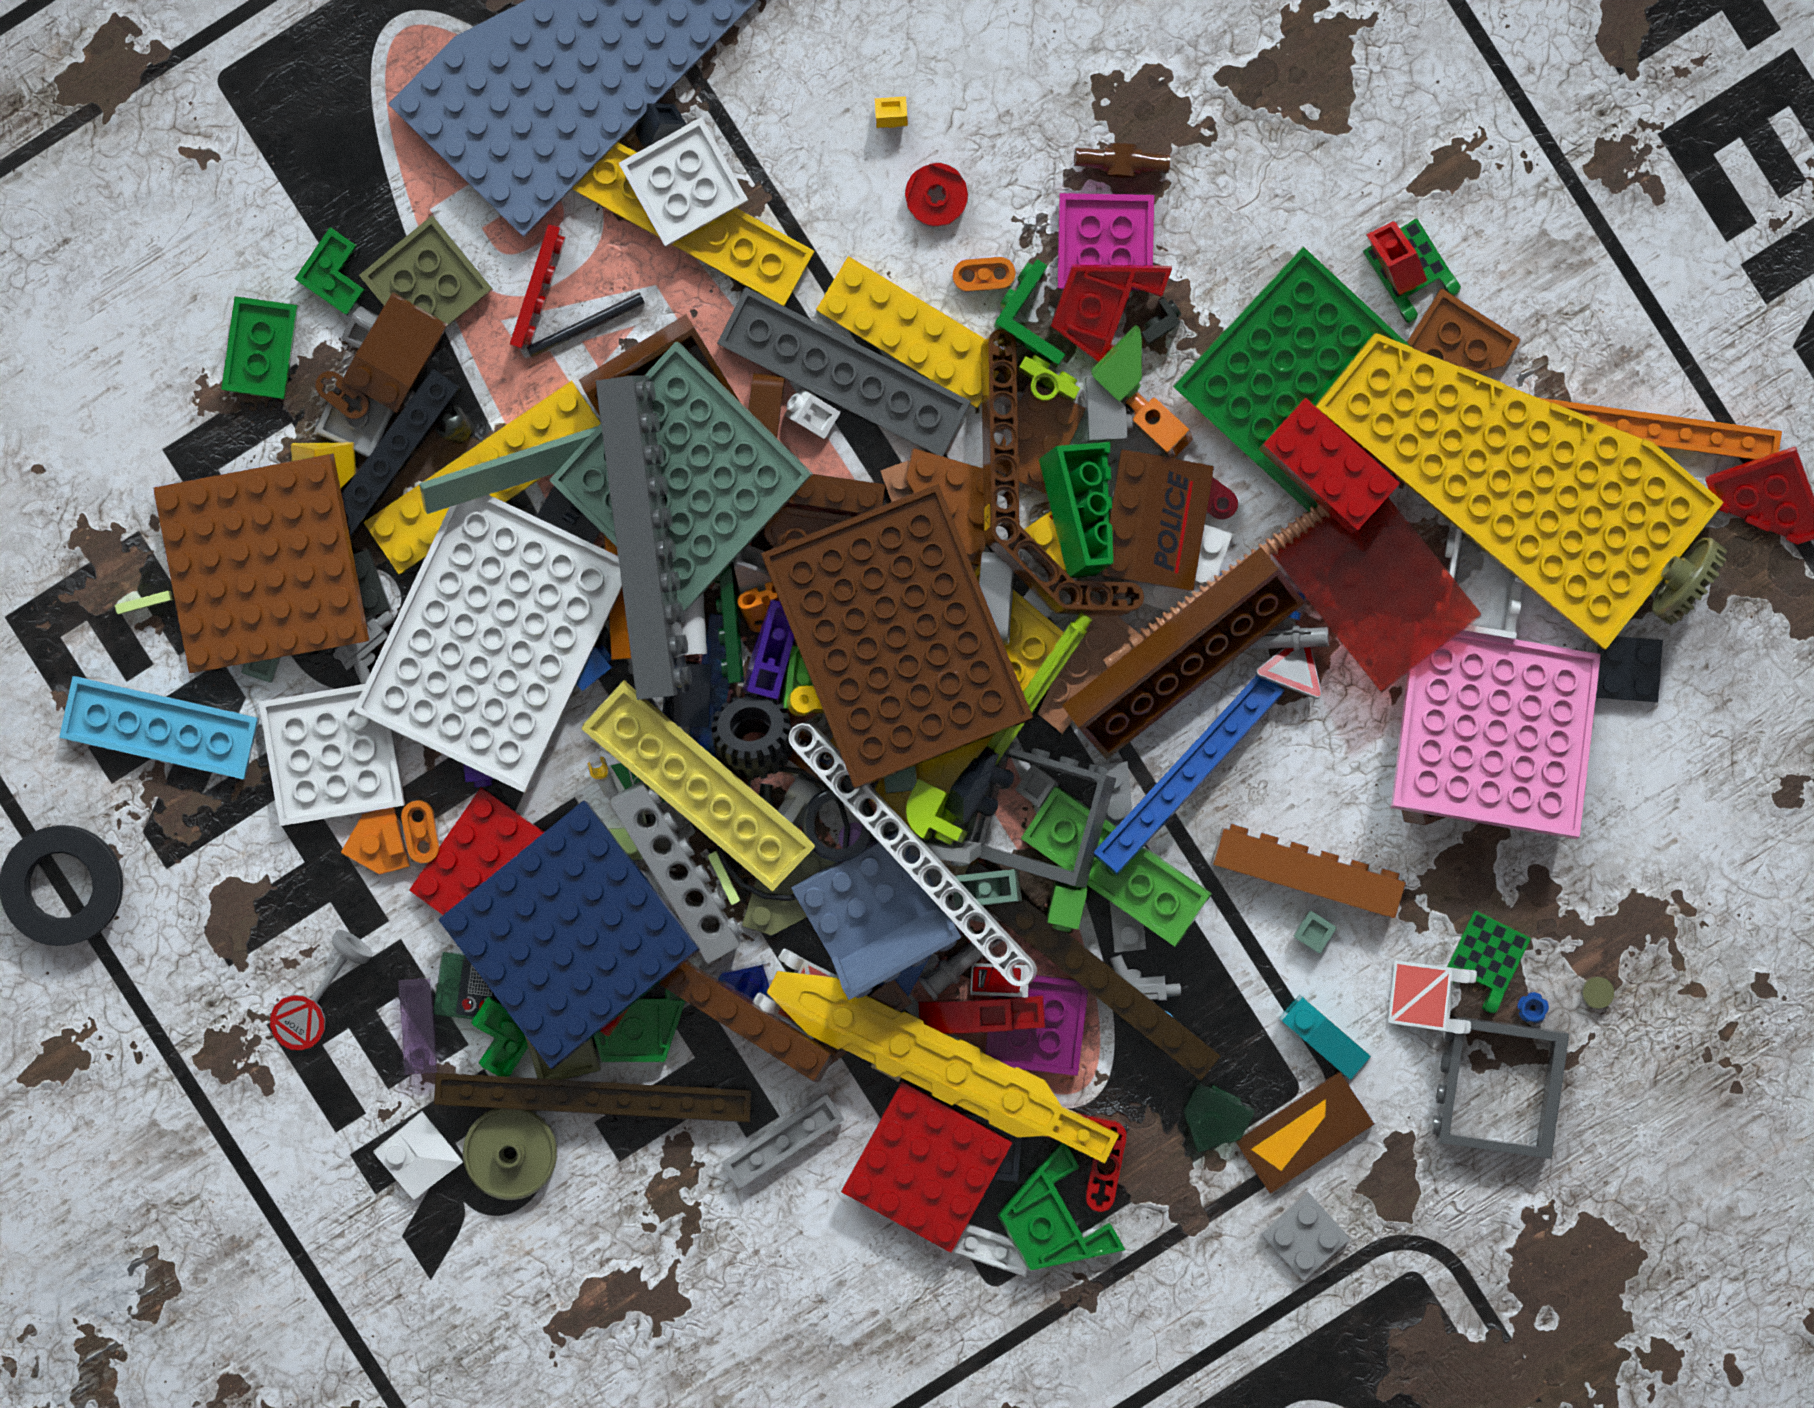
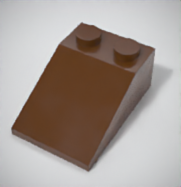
M393 292L355 354L342 381L397 413L408 401L448 324Z

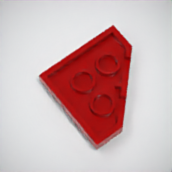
M1796 446L1705 477L1708 489L1724 502L1718 510L1727 514L1729 512L1745 519V522L1769 532L1770 530L1797 545L1814 539V492Z

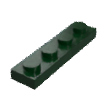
M732 562L715 580V583H720L721 596H716V607L718 615H723L724 627L719 628L720 646H725L726 659H721L723 678H728V683L742 684L744 683L736 574Z

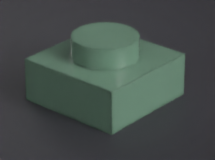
M1309 910L1293 937L1320 954L1337 927Z

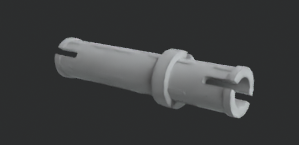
M1298 625L1293 626V629H1272L1248 649L1294 648V651H1299L1303 647H1329V627L1301 628Z

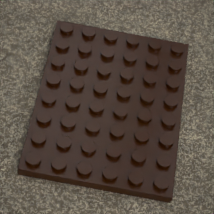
M939 484L761 553L854 789L1033 720L1032 713Z

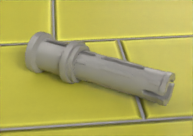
M996 939V940H994V942L992 943L991 949H993L996 945H998L999 943H1001L1003 940H1001V939ZM970 942L948 961L946 959L939 961V966L925 978L920 977L917 980L936 1001L939 999L938 995L952 983L957 984L960 982V975L984 955Z

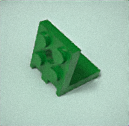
M1037 259L1033 265L1029 262L1026 263L1017 277V281L1021 284L1016 291L1010 288L1002 299L999 307L1003 311L995 321L994 327L996 329H1005L1006 332L1014 335L1017 343L1057 369L1065 354L1014 320L1046 272L1047 265Z

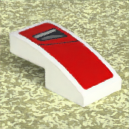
M975 963L972 965L970 995L1028 997V985L1019 987L1012 985L993 964ZM1015 965L1013 974L1015 978L1023 981L1028 977L1029 969L1027 965Z

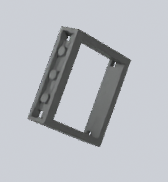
M1012 742L996 764L997 766L1005 769L1010 757L1098 783L1074 870H1068L984 845L992 816L987 817L977 811L970 818L967 829L968 833L964 841L981 843V855L979 858L1069 885L1086 888L1094 861L1093 852L1097 849L1116 778L1106 775L1108 770L1106 768L1089 764L1087 770L1078 767V760L1064 756L1060 757V761L1049 759L1050 752L1032 748L1031 753L1021 751L1022 744ZM989 783V790L985 795L997 799L1000 787Z
M1453 1015V1019L1470 1021L1471 1030L1551 1041L1536 1146L1450 1134L1464 1033L1458 1034L1445 1031V1041H1449L1448 1054L1443 1053L1440 1071L1445 1072L1443 1085H1438L1436 1093V1103H1440L1439 1116L1434 1115L1432 1121V1134L1436 1135L1435 1140L1443 1144L1552 1159L1569 1033Z

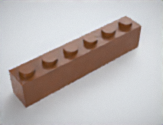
M1231 824L1229 829L1222 827L1211 862L1213 865L1391 918L1396 917L1406 884L1405 881L1399 880L1400 873L1383 868L1380 874L1369 871V864L1352 859L1350 865L1338 862L1339 855L1321 850V854L1318 856L1308 853L1309 846L1291 841L1290 847L1278 844L1279 838L1269 834L1261 833L1260 838L1247 835L1249 829Z

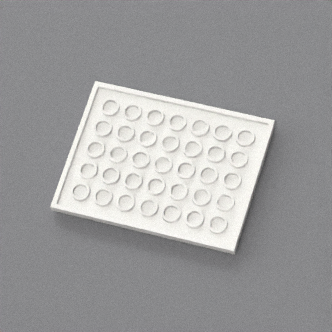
M490 495L449 507L353 711L511 787L526 792L621 592L622 581L618 556Z

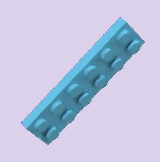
M73 676L59 738L245 779L259 718Z

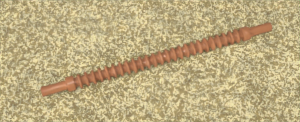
M1317 503L1318 506L1316 508L1311 506L1309 513L1303 512L1302 518L1296 517V522L1293 524L1288 522L1287 529L1280 528V534L1273 533V539L1266 538V544L1262 545L1259 543L1258 547H1262L1271 559L1270 555L1272 553L1277 555L1279 548L1285 549V544L1288 542L1293 544V538L1300 539V533L1304 532L1307 534L1308 527L1315 528L1317 521L1322 523V518L1324 516L1329 518L1330 514ZM1251 549L1250 555H1252L1257 550ZM1244 554L1242 561L1237 559V564L1235 566L1230 564L1228 571H1221V576L1214 575V581L1207 580L1206 587L1199 586V592L1192 591V597L1185 596L1183 603L1178 601L1176 608L1170 607L1169 613L1163 612L1161 619L1156 617L1154 624L1149 622L1147 629L1140 628L1141 633L1130 635L1127 638V643L1103 659L1107 667H1111L1249 556Z

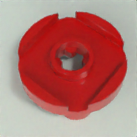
M932 163L919 168L910 176L905 189V198L908 210L917 221L927 226L939 227L950 225L962 215L967 205L968 191L966 182L959 171L944 163ZM937 186H940L942 194L946 195L944 201L938 200L937 204L932 203L931 196L927 195L929 189L935 190Z

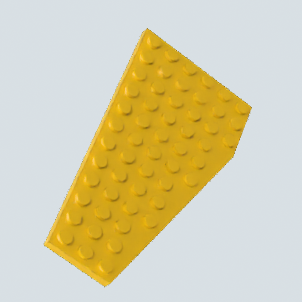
M1377 333L1372 335L1315 406L1354 442L1602 649H1607L1663 579L1661 572L1667 562L1674 556L1680 558L1724 503L1649 440L1641 439L1613 428L1593 418L1555 403L1547 402L1509 387L1502 382L1438 359Z

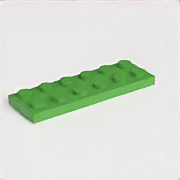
M1055 786L1021 839L1062 868L1073 871L1090 808L1059 786ZM1106 819L1097 848L1116 828ZM1145 846L1118 876L1094 857L1087 885L1173 946H1178L1212 895V893Z

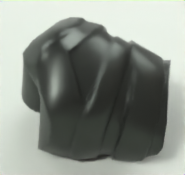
M451 405L455 416L453 417L447 412L442 413L439 417V422L445 426V429L435 427V431L446 440L463 443L472 433L474 424L460 407Z

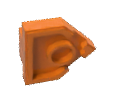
M395 807L362 814L341 851L344 855L377 874L411 866Z

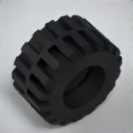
M751 693L744 694L745 698L741 699L736 696L731 699L732 703L728 704L725 702L721 706L722 712L717 711L714 715L715 722H712L711 729L715 755L719 762L731 772L734 771V774L740 779L743 775L747 776V780H754L755 776H760L761 779L767 778L768 773L776 774L779 772V766L785 767L788 763V757L792 756L793 748L789 743V733L791 731L789 714L786 713L782 704L777 705V701L774 698L765 699V696L757 694V697H751ZM752 732L766 734L755 741L739 739L743 735Z

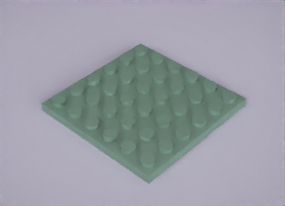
M675 342L646 375H649V381H653L656 397L655 400H652L653 412L657 413L660 423V430L656 432L657 443L662 446L664 462L660 464L661 474L665 476L668 485V494L664 496L666 508L670 509L672 516V526L668 527L670 540L674 541L676 547V558L672 560L674 572L677 571L680 578V589L677 590L678 603L682 604L684 612H686L811 478L813 473L679 342ZM600 424L549 481L617 547L603 434Z

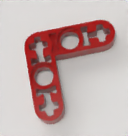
M1080 1114L1110 1130L1111 1127H1116L1117 1133L1121 1134V1138L1117 1139L1113 1146V1150L1119 1149L1118 1155L1110 1152L1108 1156L1115 1162V1169L1111 1174H1101L1097 1169L1099 1160L1095 1158L1092 1160L1086 1200L1093 1210L1103 1212L1113 1205L1126 1144V1131L1124 1126L1115 1120ZM1094 1177L1103 1181L1113 1180L1112 1186L1105 1183L1104 1193L1109 1196L1108 1201L1103 1200L1101 1205H1097L1096 1200L1091 1197L1092 1193H1098L1100 1186L1099 1182L1093 1183Z

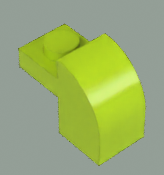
M920 779L917 780L906 807L907 819L911 828L917 835L926 840H929L933 831L936 830L937 832L934 837L952 845L954 840L962 843L968 832L940 818L945 809L949 794Z

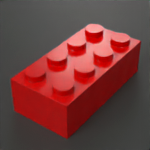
M1307 398L1292 411L1259 448L1268 459L1351 534H1354L1361 528L1400 484Z

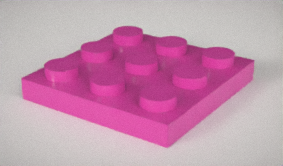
M1060 193L1057 289H1063L1072 264L1153 265L1154 195ZM1133 287L1131 288V290L1133 291H1142Z

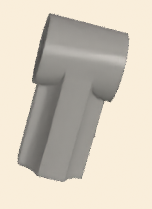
M798 775L785 794V800L778 809V812L799 829L802 825L801 820L805 806L822 789L803 776Z

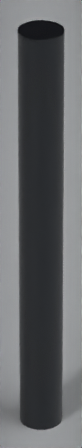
M639 292L527 346V350L531 358L645 304L644 299Z

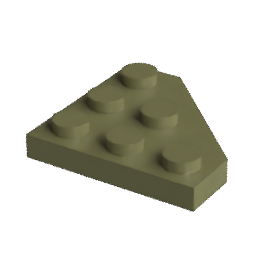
M811 851L774 891H771L758 879L754 887L764 893L791 895L794 894L791 887L836 862L821 858L814 851ZM752 893L742 926L773 935L803 920L807 915L797 899L792 901L763 899Z

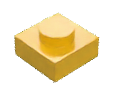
M906 96L874 98L876 128L908 126Z

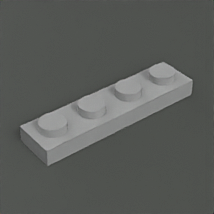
M826 1093L722 1161V1165L738 1189H740L844 1121V1118L828 1093Z

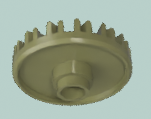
M1703 538L1692 545L1681 558L1677 556L1672 557L1661 572V577L1664 578V581L1653 601L1652 610L1654 615L1671 626L1673 623H1677L1678 620L1682 621L1684 614L1687 615L1690 609L1694 610L1693 604L1695 599L1701 600L1702 596L1708 593L1704 587L1714 583V580L1719 576L1717 571L1726 561L1724 556L1727 554V550L1712 538Z
M494 1108L480 1116L469 1129L463 1145L464 1166L472 1182L484 1193L503 1200L522 1199L540 1190L551 1177L558 1158L556 1136L553 1134L551 1126L545 1122V1118L537 1115L536 1111ZM513 1147L516 1150V1156L513 1158L507 1157L505 1149Z

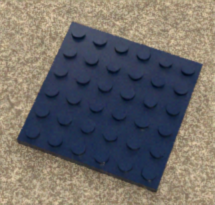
M585 800L438 919L550 1069L557 1067L701 950L590 804Z

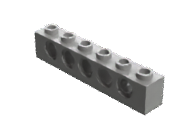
M640 781L612 797L611 806L686 930L701 949L699 951L703 958L709 964L740 946L739 935L742 934V930L734 917L728 919L723 909L726 908V904L718 891L714 893L711 891L707 882L711 881L702 864L696 866L691 856L694 855V851L686 838L682 840L679 838L675 831L678 825L670 811L664 813L659 805L662 801L661 796L643 781ZM642 811H650L655 815V819L651 823H642L637 816ZM664 837L670 840L671 846L666 850H660L654 846V841ZM675 864H682L687 868V872L683 876H675L670 872V868ZM690 891L701 892L704 896L703 899L697 903L688 901L686 895ZM714 917L719 921V925L714 929H707L702 925V922L705 918Z

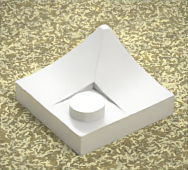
M423 1111L373 1151L413 1200L463 1162Z

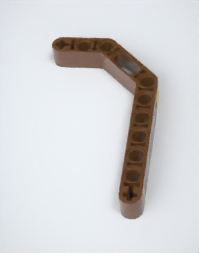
M1005 329L995 330L981 345L985 541L1055 613L1079 615L1080 612H1083L1086 615H1128L1138 609L1144 601V593L1140 586L1132 582L1074 581L1020 526L1016 340L1014 335L1009 334ZM995 341H998V346L994 345L993 343ZM999 346L1004 348L1000 353ZM993 371H1000L1004 375V384L998 383L994 379ZM997 401L1004 405L1005 415L998 414L995 411L994 402ZM995 433L1004 435L1006 446H1000L996 443L994 439ZM995 464H1001L1005 467L1007 471L1006 477L997 475ZM996 495H1001L1006 499L1007 509L1000 508L996 504ZM997 526L1006 529L1008 533L1007 540H1002L997 536ZM1019 549L1026 550L1046 570L1049 577L1047 582L1041 581L1020 560L1018 556ZM1060 590L1066 591L1070 595L1071 601L1069 605L1061 602L1059 598ZM1091 591H1095L1100 595L1101 605L1092 603L1090 600ZM1125 594L1126 598L1131 599L1129 604L1125 599H1117L1113 602V598H1118Z

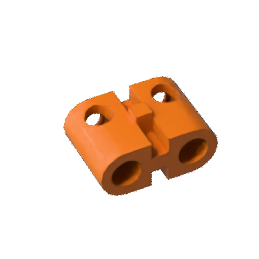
M772 581L764 584L766 590L759 592L758 588L755 587L742 593L738 598L739 608L748 627L753 632H760L762 624L756 625L755 621H764L771 599L779 601Z

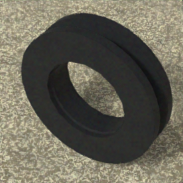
M57 825L39 829L28 834L11 849L1 868L0 900L7 917L15 928L26 937L45 945L67 946L94 937L112 921L119 909L123 896L122 869L113 850L96 834L76 826ZM66 853L77 857L87 866L92 877V894L88 904L80 913L71 917L58 918L45 913L36 905L31 894L30 880L35 867L43 858L52 854Z

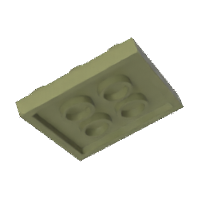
M433 215L359 275L384 306L394 292L445 322L448 326L493 290Z

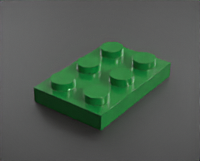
M234 296L221 390L279 399L286 398L298 305Z

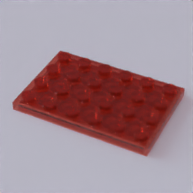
M1389 497L1354 534H1351L1331 515L1329 518L1324 516L1322 523L1318 521L1315 523V528H1307V534L1304 532L1300 533V539L1293 538V544L1288 542L1285 544V549H1278L1277 555L1271 554L1380 693L1482 617L1481 612Z

